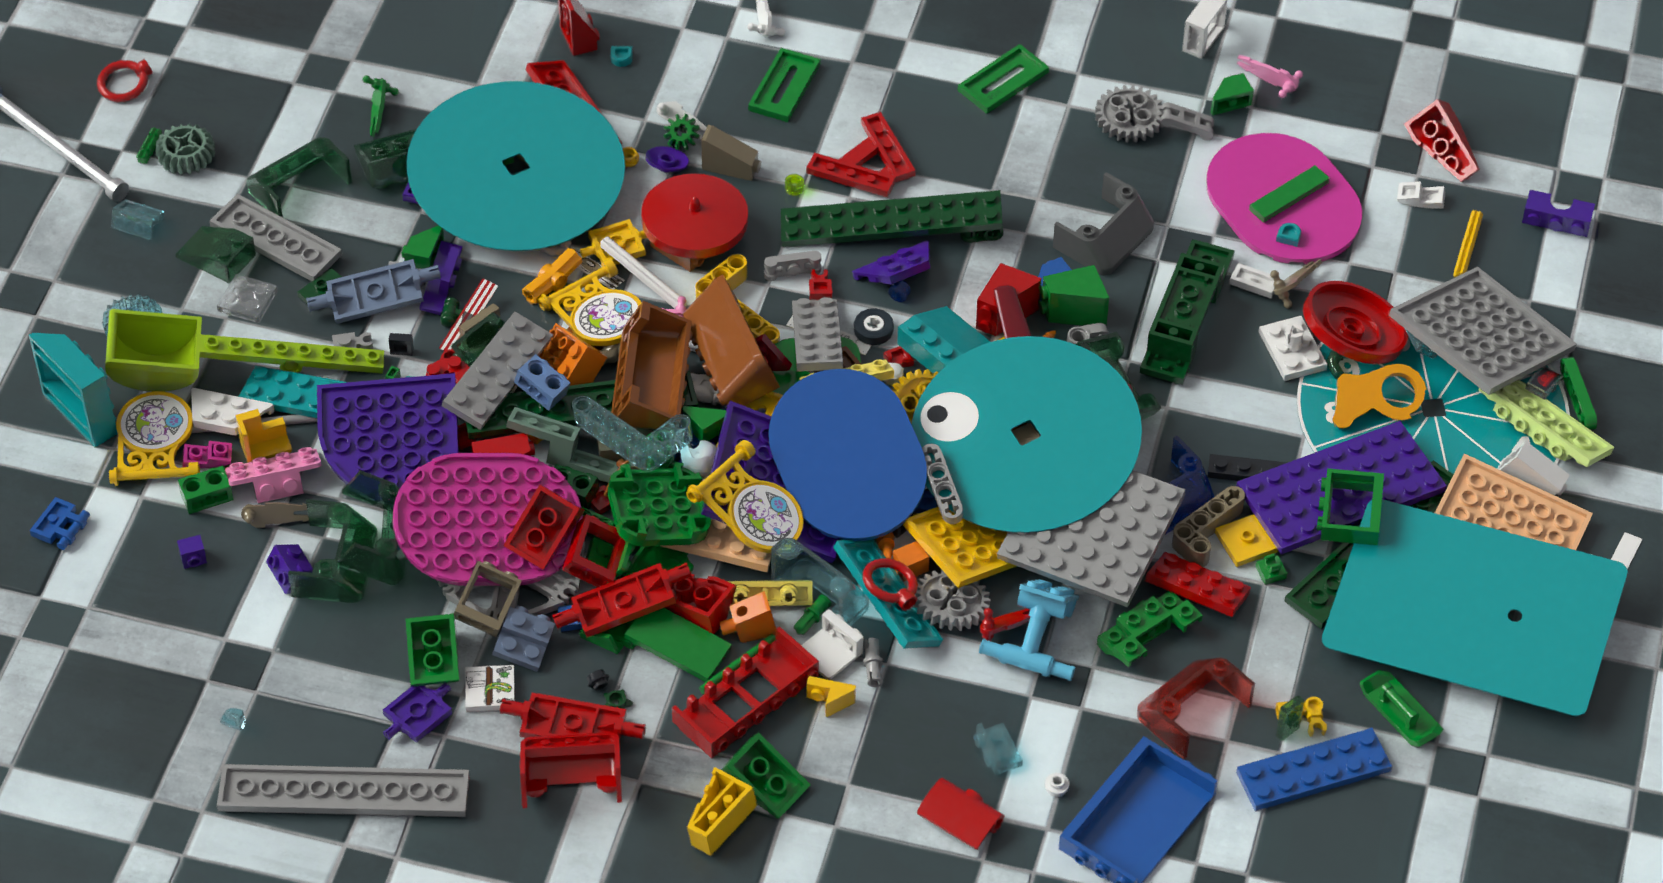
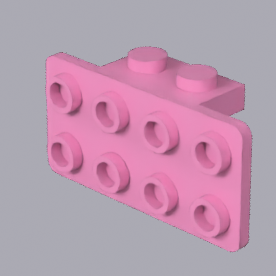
M305 447L291 454L282 452L268 459L259 457L245 464L243 462L232 463L229 467L225 468L230 486L253 482L257 503L303 494L299 472L319 468L322 464L317 449Z

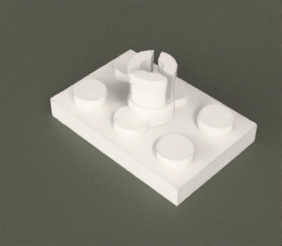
M1302 316L1259 327V334L1284 381L1327 370V363Z

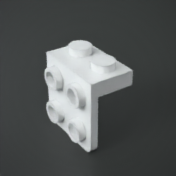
M828 609L822 614V629L801 646L819 660V674L830 680L863 654V636L858 629L848 625L842 616Z

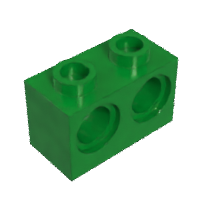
M223 466L178 479L180 493L188 514L234 500L232 488L229 485Z

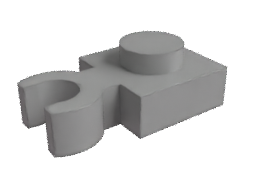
M355 332L332 335L333 346L373 349L372 342H368L372 341L371 333H363L359 337H355Z

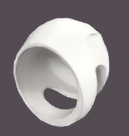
M688 440L682 441L680 443L682 463H684L683 467L695 474L699 472L702 478H707L712 471L717 447L711 442L701 440L699 445L693 449Z

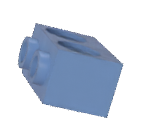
M536 354L518 370L514 380L516 385L548 411L567 394L570 382L563 374L558 373L546 360L541 359Z

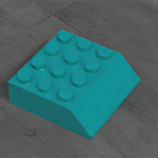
M29 334L43 395L95 448L117 435V419L113 414L114 405L109 396L111 391L106 382L108 379L106 372L101 367L98 368L89 354L85 355L75 340L71 341L65 334Z

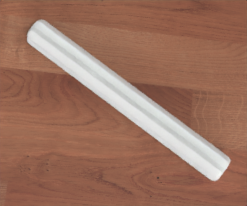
M605 237L601 241L600 247L673 308L678 305L677 299L680 295L610 237Z

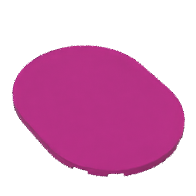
M1258 133L1243 136L1223 146L1214 155L1209 164L1206 183L1207 193L1212 204L1241 241L1258 254L1262 253L1272 257L1274 261L1288 264L1290 262H1304V264H1308L1319 259L1323 262L1344 252L1359 233L1362 221V208L1356 192L1331 161L1319 149L1304 140L1279 133ZM1314 165L1330 178L1327 185L1264 223L1249 210L1250 204ZM1294 223L1300 227L1301 238L1297 247L1276 242L1279 228L1283 224Z
M454 453L432 459V461L416 468L407 477L395 499L393 529L398 545L406 558L422 573L435 580L452 585L466 586L477 562L483 563L486 561L496 566V569L504 573L509 571L516 574L518 579L522 580L520 585H527L542 581L563 567L575 530L574 528L544 570L503 546L539 484L549 488L580 508L581 504L577 493L566 481V477L554 467L539 461L538 458L517 453ZM478 576L474 586H501L481 576Z

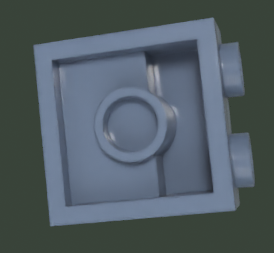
M522 606L510 607L492 655L537 672L555 623L551 622V619L546 615L539 614L534 616L529 614L528 610Z

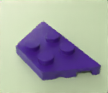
M926 240L912 247L899 249L897 253L890 256H882L873 263L853 270V277L855 280H860L862 277L867 276L869 282L894 284L931 268L929 242Z

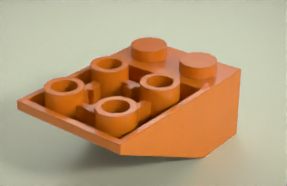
M556 323L549 331L553 334L552 340L539 357L546 360L558 373L563 374L570 382V386L592 383L606 361L607 356Z

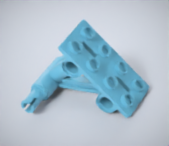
M1041 579L1020 584L1019 589L1021 590L1017 605L1030 609L1029 616H1031L1022 647L1010 643L1001 645L983 639L980 644L979 654L997 658L1001 664L1006 665L1008 663L1041 673L1044 677L1053 675L1071 681L1075 672V666L1057 662L1053 656L1040 653L1038 650L1050 617L1054 616L1064 619L1066 616L1071 618L1080 595L1074 594L1075 589L1058 586L1053 588L1052 582Z

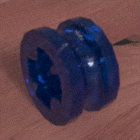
M904 281L892 284L888 290L889 296L897 302H904L911 292L910 286Z

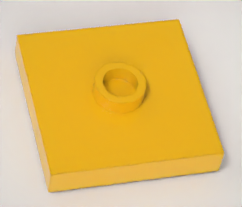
M1254 514L1215 528L1217 538L1236 567L1278 552L1277 547Z

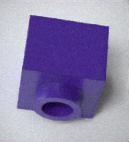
M200 535L177 540L184 569L207 563Z

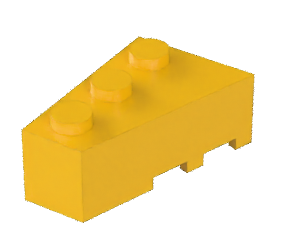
M714 767L709 785L705 786L704 796L701 802L697 804L687 826L691 845L711 856L757 807L753 787Z

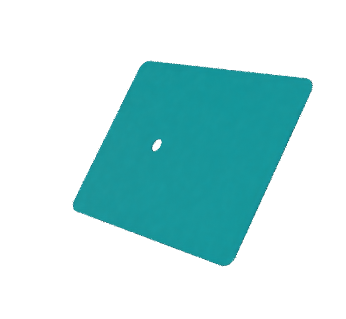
M1382 499L1378 545L1354 543L1322 635V643L1331 650L1572 716H1580L1588 708L1628 571L1626 566L1618 561ZM1372 500L1367 504L1360 527L1370 528ZM1512 610H1517L1522 614V619L1513 622L1508 618V613Z

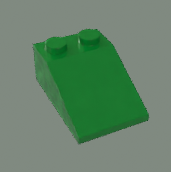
M454 614L406 618L411 687L459 682L458 643Z
M759 732L750 738L721 769L723 772L752 786L757 805L777 819L811 785Z

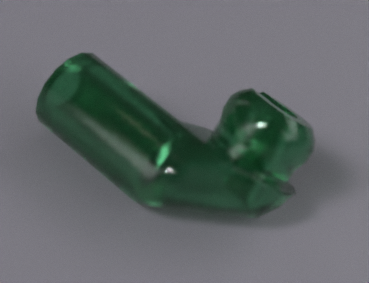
M1331 350L1326 363L1333 377L1338 379L1344 374L1339 363L1344 360L1343 357L1345 356Z

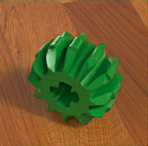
M676 114V121L669 118L668 122L671 126H664V130L668 132L664 134V138L670 139L668 141L670 147L675 144V149L680 150L681 145H683L684 149L688 150L687 144L690 143L692 146H695L696 143L693 138H700V135L696 133L700 130L699 125H694L696 123L695 118H691L688 121V114H684L682 119L679 114ZM682 128H684L687 133L679 136L677 131H682Z

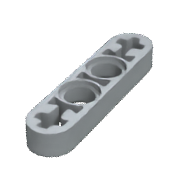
M927 444L922 447L927 466V478L943 520L948 524H957L963 519L961 501L940 447L936 444ZM929 453L935 456L936 463L932 464L931 458L928 456ZM936 470H941L945 474L941 478H934L932 473ZM943 489H949L952 494L948 497H941L939 492ZM952 504V508L956 512L955 515L949 512L948 505Z

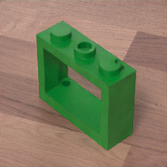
M1327 468V477H1322L1321 491L1325 492V497H1320L1319 511H1323V517L1318 516L1317 530L1321 531V540L1378 545L1384 473ZM1333 488L1373 492L1370 528L1329 524Z

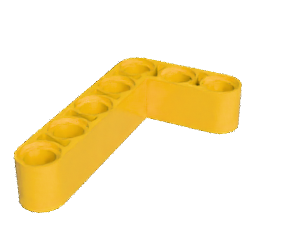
M740 254L731 255L698 280L695 285L696 299L715 278L724 275L732 291L747 279L746 258ZM738 300L754 337L756 338L765 333L774 344L779 342V330Z

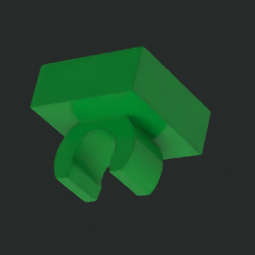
M1270 554L1265 556L1263 560L1256 561V569L1265 585L1287 579L1288 573L1278 555Z

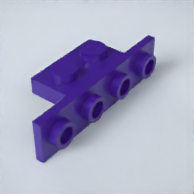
M441 241L433 265H438L441 279L428 281L423 295L424 302H421L419 310L437 315L442 314L444 301L447 298L449 289L455 286L457 275H454L455 271L459 272L462 259L460 255L463 246Z

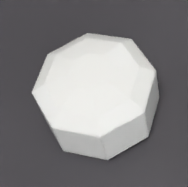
M889 362L890 366L894 369V378L883 381L889 385H893L896 382L900 383L898 378L903 376L904 368L898 363Z

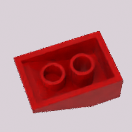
M558 0L560 29L573 56L598 50L597 41L600 40L597 28H593L591 15L586 13L578 0Z
M539 484L503 546L544 570L569 537L585 510Z

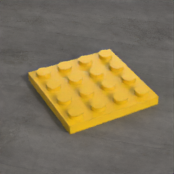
M939 507L911 516L903 524L958 588L1016 566L997 559V552L1008 534L1006 531L979 526L965 519H962L957 524H948L943 520Z

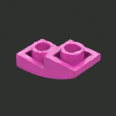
M209 441L208 446L184 444L182 467H188L189 462H199L200 468L231 464L232 443Z

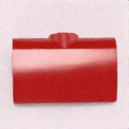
M943 777L935 783L917 809L919 816L975 850L979 849L989 832L994 834L998 831L1005 817L1004 814L984 803L983 798L972 789L964 791Z

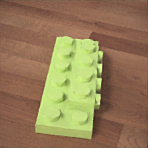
M1520 380L1490 395L1479 388V391L1489 400L1496 402L1493 411L1496 412L1499 418L1512 423L1517 431L1530 436L1535 444L1547 448L1552 456L1567 461L1574 458L1577 463L1588 467L1611 455L1614 446Z

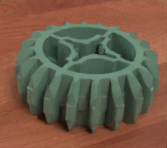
M190 123L187 126L180 124L179 127L172 125L171 130L165 129L164 134L159 135V140L156 141V156L160 165L166 171L170 170L172 174L179 172L180 175L188 172L190 175L192 171L199 173L200 168L206 169V165L211 163L215 154V143L210 132H207L205 128H200L198 124L194 127Z

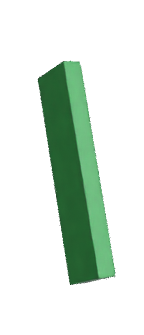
M1314 165L1250 204L1249 210L1264 223L1327 185L1330 178Z

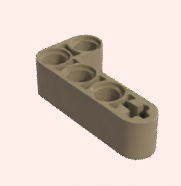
M1238 486L1226 488L1179 522L1173 530L1172 548L1185 560L1205 567L1209 563L1211 542L1207 538L1215 533V528L1228 524L1242 513L1245 499L1243 489Z

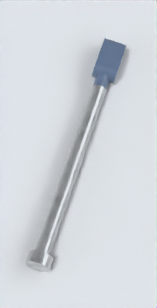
M0 86V110L105 188V194L110 199L119 202L126 197L129 191V185L118 177L112 178L3 96Z

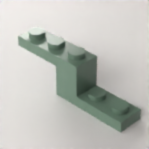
M514 407L507 421V428L550 441L546 463L568 466L577 471L591 473L598 477L600 481L608 483L610 476L619 468L615 461L576 449L581 429L579 427Z

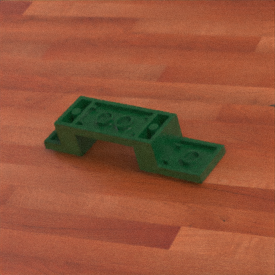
M1192 239L1187 253H1181L1148 333L1147 351L1141 363L1139 373L1181 385L1184 384L1196 353L1199 331L1210 304H1215L1234 258L1235 250Z

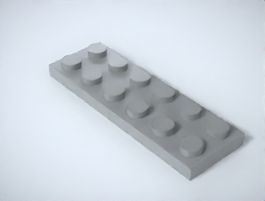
M236 194L209 221L210 227L310 281L324 274L342 256L340 248L239 194Z
M824 297L820 300H809L801 298L792 301L797 371L843 369L837 299Z
M514 311L443 400L442 407L481 430L516 386L514 380L518 370L535 354L539 356L552 340L553 334Z

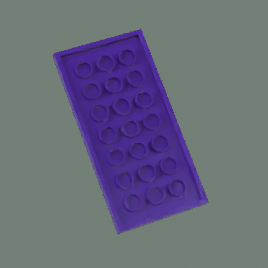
M1401 421L1237 481L1236 485L1245 492L1244 500L1281 554L1321 539V531L1317 530L1318 516L1323 517V511H1319L1320 497H1325V492L1321 491L1322 477H1327V468L1384 473L1382 499L1406 506L1444 493L1447 488L1445 482ZM1333 488L1329 524L1360 525L1367 504L1372 500L1373 492Z

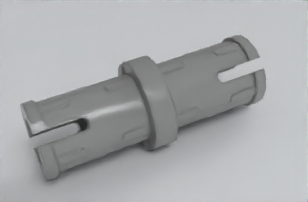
M868 638V640H864V667L867 669V684L870 687H878V683L879 685L883 684L881 674L883 659L880 658L879 640Z

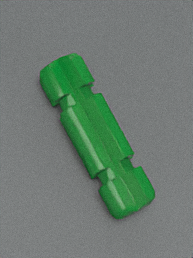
M154 127L150 130L149 135L140 148L141 150L136 155L139 163L146 164L156 148V141L159 140V135H162L161 129Z

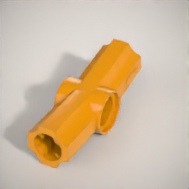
M567 248L552 264H545L540 269L538 277L522 289V294L530 304L538 303L537 299L541 298V294L548 295L551 291L557 292L562 289L567 283V277L583 262L582 258L575 250Z

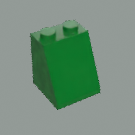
M1095 265L1043 276V286H1040L1042 300L1039 301V309L1041 314H1045L1048 322L1080 326L1103 323L1107 327L1109 296Z

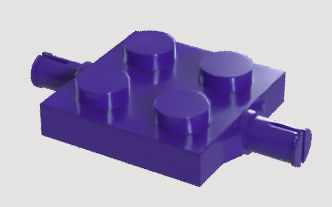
M443 683L436 690L427 688L424 685L413 686L407 689L382 709L383 715L393 723L392 726L383 731L384 736L390 740L398 732H402L417 743L452 715V708L442 700V697L451 691V687L447 683Z

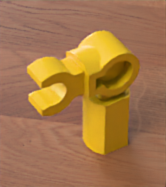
M1312 696L1306 702H1301V700L1276 702L1275 711L1277 719L1302 718L1304 715L1307 718V722H1310L1307 730L1310 737L1313 736L1314 728H1319L1322 736L1326 734L1327 724L1322 720L1323 702L1320 698Z

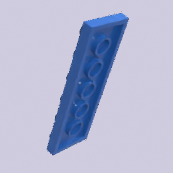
M1369 728L1238 766L1236 773L1254 810L1258 811L1391 772L1392 765L1373 728Z

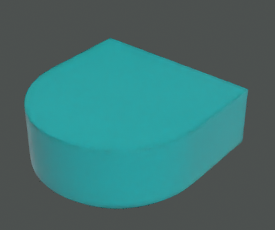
M611 46V62L614 65L624 67L632 62L633 46Z
M1294 223L1283 224L1279 228L1276 242L1297 247L1301 238L1300 227Z

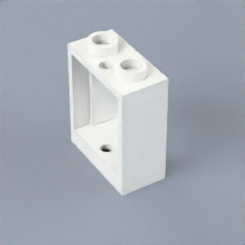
M1201 0L1185 22L1182 51L1202 59L1225 27L1228 0Z

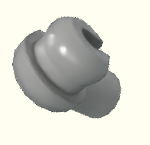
M571 241L538 250L551 256H558L567 248H571Z

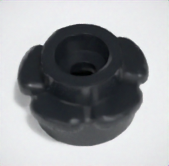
M603 669L596 670L587 676V686L594 688L596 691L601 690L608 685L607 681L610 676Z

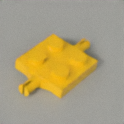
M630 219L588 231V237L592 246L580 249L582 258L595 254L601 263L610 258L616 265L620 263L600 247L601 241L605 237H610L636 259L646 256L642 240L646 239L647 236L644 230L638 231L632 225Z

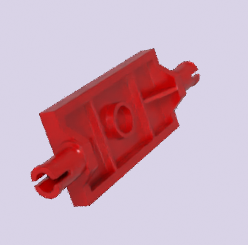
M687 562L670 570L663 569L661 563L571 597L574 604L572 608L555 615L553 614L552 617L557 629L576 621L578 623L581 622L585 635L588 638L677 603L671 590L672 584L692 577Z
M532 692L530 700L524 701V703L502 699L500 714L521 717L522 725L519 733L522 738L609 732L617 734L619 739L622 736H628L643 740V735L646 732V724L625 721L627 716L626 709Z

